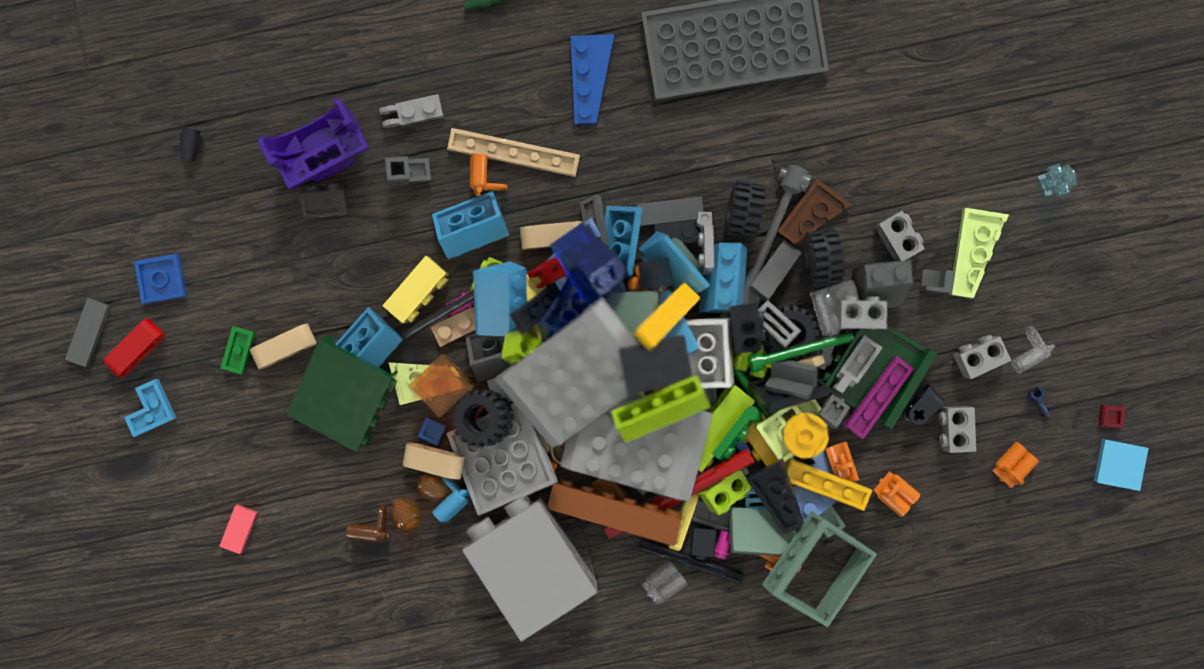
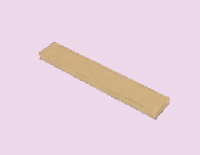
M451 128L447 150L471 156L472 154H486L487 159L571 177H576L580 159L578 154Z

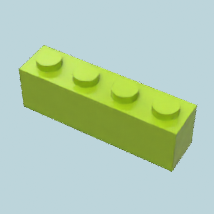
M697 375L611 412L617 430L625 443L706 410L710 408V404Z
M735 385L726 387L708 410V412L712 413V418L698 468L701 472L711 466L714 460L712 452L748 407L753 406L755 400Z

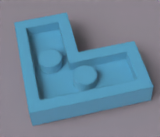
M154 379L135 388L144 409L124 417L133 437H137L176 419L159 379Z

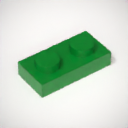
M232 326L220 369L241 375L245 374L256 332Z

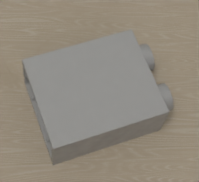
M526 495L506 504L503 508L508 516L495 525L489 517H485L466 530L471 540L467 542L462 550L520 641L525 640L597 593V581L552 511L547 509L548 505L541 495L532 501Z

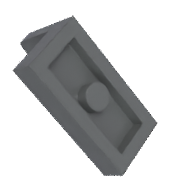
M787 359L771 363V377L765 384V389L808 399L817 385V366Z

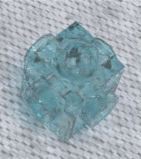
M1060 163L1046 168L1047 173L1038 176L1046 196L1055 193L1057 197L1071 192L1070 187L1078 185L1076 173L1070 167V164L1061 167Z

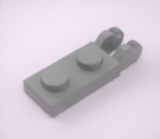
M438 94L396 103V105L379 109L381 115L398 113L399 119L383 121V128L400 125L403 127L444 117Z

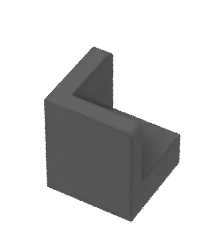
M922 270L919 291L941 294L952 293L955 271Z

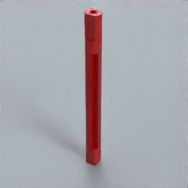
M745 449L728 460L697 475L691 496L754 463L749 450ZM660 495L648 503L656 504L658 509L666 510L684 500ZM607 526L604 529L609 539L625 532Z

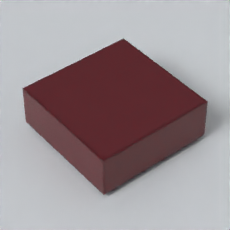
M1100 404L1098 426L1124 429L1126 407Z

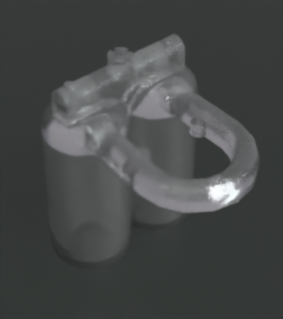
M1026 326L1025 332L1034 348L1011 360V365L1018 374L1049 358L1051 351L1055 347L1054 344L1047 346L1037 330L1032 326Z
M669 560L650 574L641 585L647 591V596L651 597L654 603L658 605L666 602L686 587L688 583L673 562Z

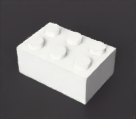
M730 318L685 320L700 349L689 356L692 375H697L702 388L731 387L734 384Z

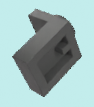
M831 394L824 398V405L817 414V417L832 429H836L850 406L845 403L843 398Z

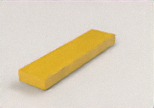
M684 282L633 334L649 350L652 349L700 297Z
M791 458L787 462L786 468L792 484L860 510H865L872 493L870 488Z

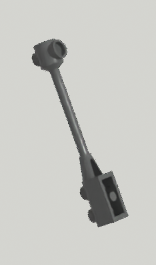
M789 164L787 169L782 167L778 180L782 181L780 186L784 190V194L754 266L745 277L743 304L756 302L757 308L759 307L762 298L751 291L749 286L764 265L792 195L799 194L801 191L806 193L812 176L808 175L809 172L802 167ZM721 313L719 318H730V314Z

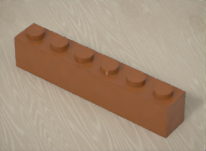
M561 479V481L559 480L552 486L547 507L549 510L672 546L679 542L685 516L679 515L680 512L669 508L666 511L658 509V505L645 502V505L636 502L637 499L624 496L623 499L615 497V493L603 490L601 493L595 491V488L590 485H574V481L569 479Z

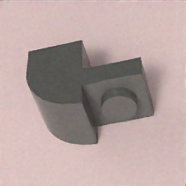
M408 156L390 157L384 160L388 184L406 185L408 183L431 181L429 158L408 160Z

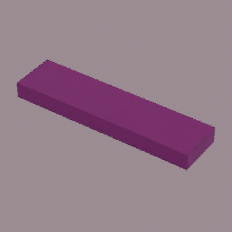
M894 356L847 420L844 427L863 440L914 369L898 356Z

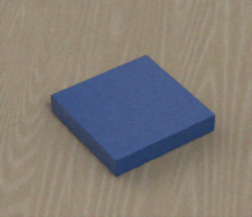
M180 254L134 261L141 304L145 305L187 297Z

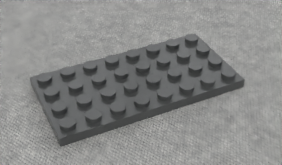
M713 0L641 12L655 101L822 74L829 71L818 0Z

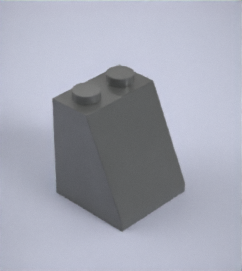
M911 260L871 264L853 268L854 286L857 287L856 293L858 294L857 301H866V297H880L879 301H887V308L902 307L913 284Z

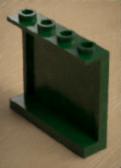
M868 312L869 317L874 319L873 313ZM887 324L886 329L855 328L852 332L853 340L843 343L844 347L841 352L838 351L833 357L832 367L829 371L826 370L820 380L830 388L829 393L843 398L847 404L856 409L893 357L898 356L914 370L877 420L881 425L892 429L938 353L924 348ZM866 335L880 345L882 349L858 384H855L853 387L848 385L843 393H839L833 389L834 384L839 379L835 375L861 336Z
M327 334L319 340L286 415L357 452L362 446L366 447L372 437L369 434L371 428L374 429L380 420L378 414L380 410L383 411L389 401L386 397L389 391L392 392L397 385L398 380L395 378L398 371L395 370L390 374L335 345L334 341L336 338Z

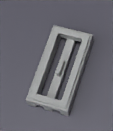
M768 300L758 310L763 311V316L787 337L784 340L766 322H764V325H761L784 348L801 332ZM765 309H770L794 332L790 334Z

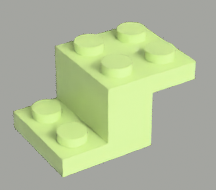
M811 400L773 412L772 415L755 425V427L777 459L783 458L785 462L794 456L785 447L782 439L783 428L786 422L792 416L800 413H811L817 416L821 407L816 400Z

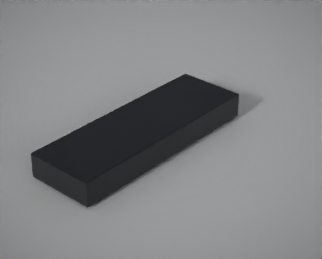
M554 282L509 315L520 334H522L566 300Z

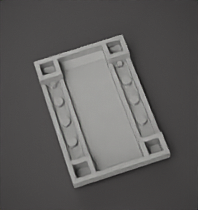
M600 298L577 319L517 364H513L498 375L495 381L553 448L565 442L628 396L619 349L638 345L639 342L605 300Z
M631 394L566 440L560 466L672 498L690 501L712 413L706 411L698 412L625 443L617 430L611 411L646 397L640 394Z

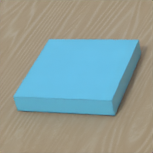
M1102 439L1094 482L1140 491L1148 448Z

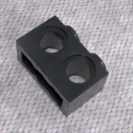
M756 302L729 306L735 354L762 351V341H766L764 327H760V325H764L763 311H758Z

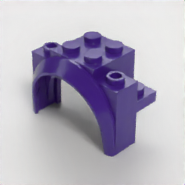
M334 99L335 105L332 109L302 127L279 136L261 137L258 143L270 165L278 168L288 189L291 190L310 179L319 183L355 164L356 161L353 157L370 149L354 112L343 104L340 99Z

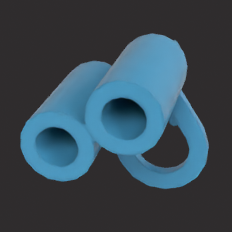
M441 476L445 484L452 490V493L432 512L443 523L452 519L469 502L470 494L468 488L462 490L453 479Z

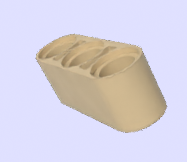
M575 221L520 227L522 250L561 247L583 225V222Z
M307 323L251 348L250 352L258 369L261 370L316 345L317 342Z
M406 443L402 465L450 479H461L465 456L418 443Z

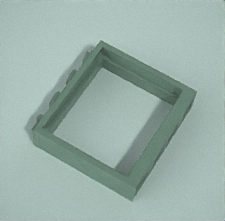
M811 511L762 585L775 597L824 626L829 627L877 554ZM825 529H828L856 547V550L817 608L814 609L784 590Z

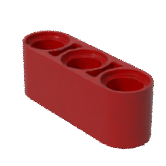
M147 318L140 322L105 357L103 363L120 379L126 376L164 338L165 333L151 319Z

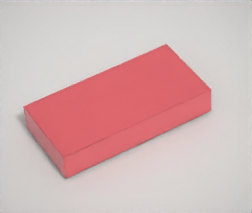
M238 504L235 505L220 547L241 554L258 512Z

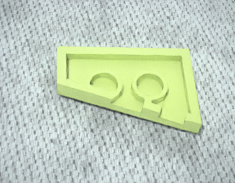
M389 363L391 374L395 370L398 371L395 378L398 380L395 389L400 405L464 388L459 367Z

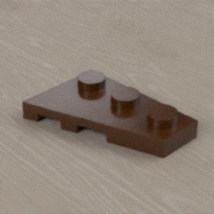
M816 179L779 227L777 233L795 245L804 238L806 232L815 231L852 204L819 179Z

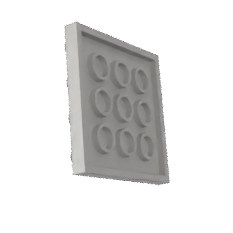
M515 403L511 404L512 410L509 411L510 415H514V419L510 420V423L513 424L512 429H507L509 435L503 437V441L485 447H471L467 445V442L463 443L459 440L461 435L456 436L454 433L457 429L447 433L453 452L465 456L462 475L477 515H482L558 482L538 430ZM488 414L476 420L477 426L482 431H485L489 426L490 415Z

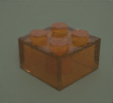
M442 354L409 384L439 418L453 408L455 403L459 402L458 399L461 396H466L465 393L475 388L473 383L446 354Z

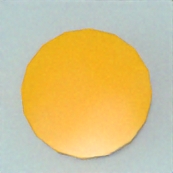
M800 413L792 416L786 422L783 428L782 439L785 447L793 455L800 458H810L819 455L825 449L829 435L826 424L819 417L811 413Z

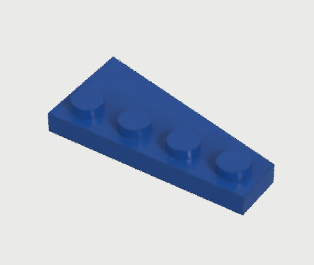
M614 34L571 36L575 125L597 124Z

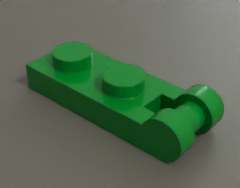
M754 406L748 407L712 454L722 462L732 457L736 451L735 446L739 441L743 442L749 435L748 430L753 423H759L762 420L760 411Z

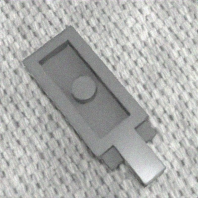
M698 212L696 226L701 229V233H698V246H701L702 253L698 255V267H702V275H710L714 268L712 212Z
M862 335L835 375L839 379L834 384L833 389L843 393L848 385L853 387L855 384H858L882 347L866 335Z

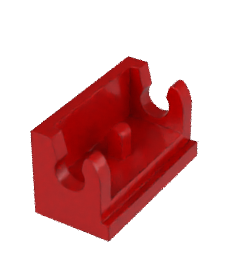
M571 248L538 265L527 275L530 279L538 276L541 282L537 285V288H542L579 270L582 266Z

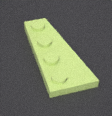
M970 208L962 210L953 271H955L953 291L949 295L974 298L984 275L986 264L990 261L993 254L994 245L998 241L1003 224L1009 216L1008 214Z

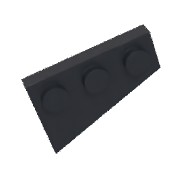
M783 458L755 472L746 479L784 535L803 525L804 520Z

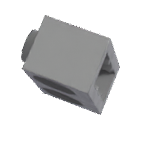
M903 211L892 215L874 226L895 262L905 261L925 249L922 245L924 243L923 238L918 232L915 233L911 226L913 224L908 214H904ZM893 221L897 222L900 226L898 233L892 230L891 224ZM904 240L909 241L911 245L909 251L903 248Z
M843 296V300L836 301V328L886 329L887 301H879L880 297H866V301H857L856 296ZM848 306L854 310V315L851 319L846 316ZM870 307L876 310L874 319H871L868 315Z
M989 334L979 338V343L973 346L970 343L958 348L959 352L953 354L963 378L973 379L1011 361L1001 337ZM989 346L994 348V354L991 357L987 352ZM972 354L974 363L970 366L967 359Z
M941 407L938 418L939 424L942 425V434H940L939 441L943 451L949 453L976 452L975 407ZM955 413H958L959 421L954 424L952 417ZM956 435H959L960 443L955 446L953 439Z

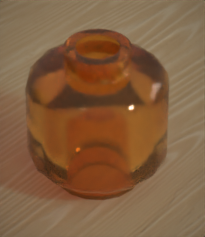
M423 473L416 487L419 490L420 497L433 503L440 502L442 498L446 499L451 491L442 480V476L431 473Z
M401 497L391 504L392 508L389 511V516L399 530L407 532L420 524L422 512L413 499H403Z

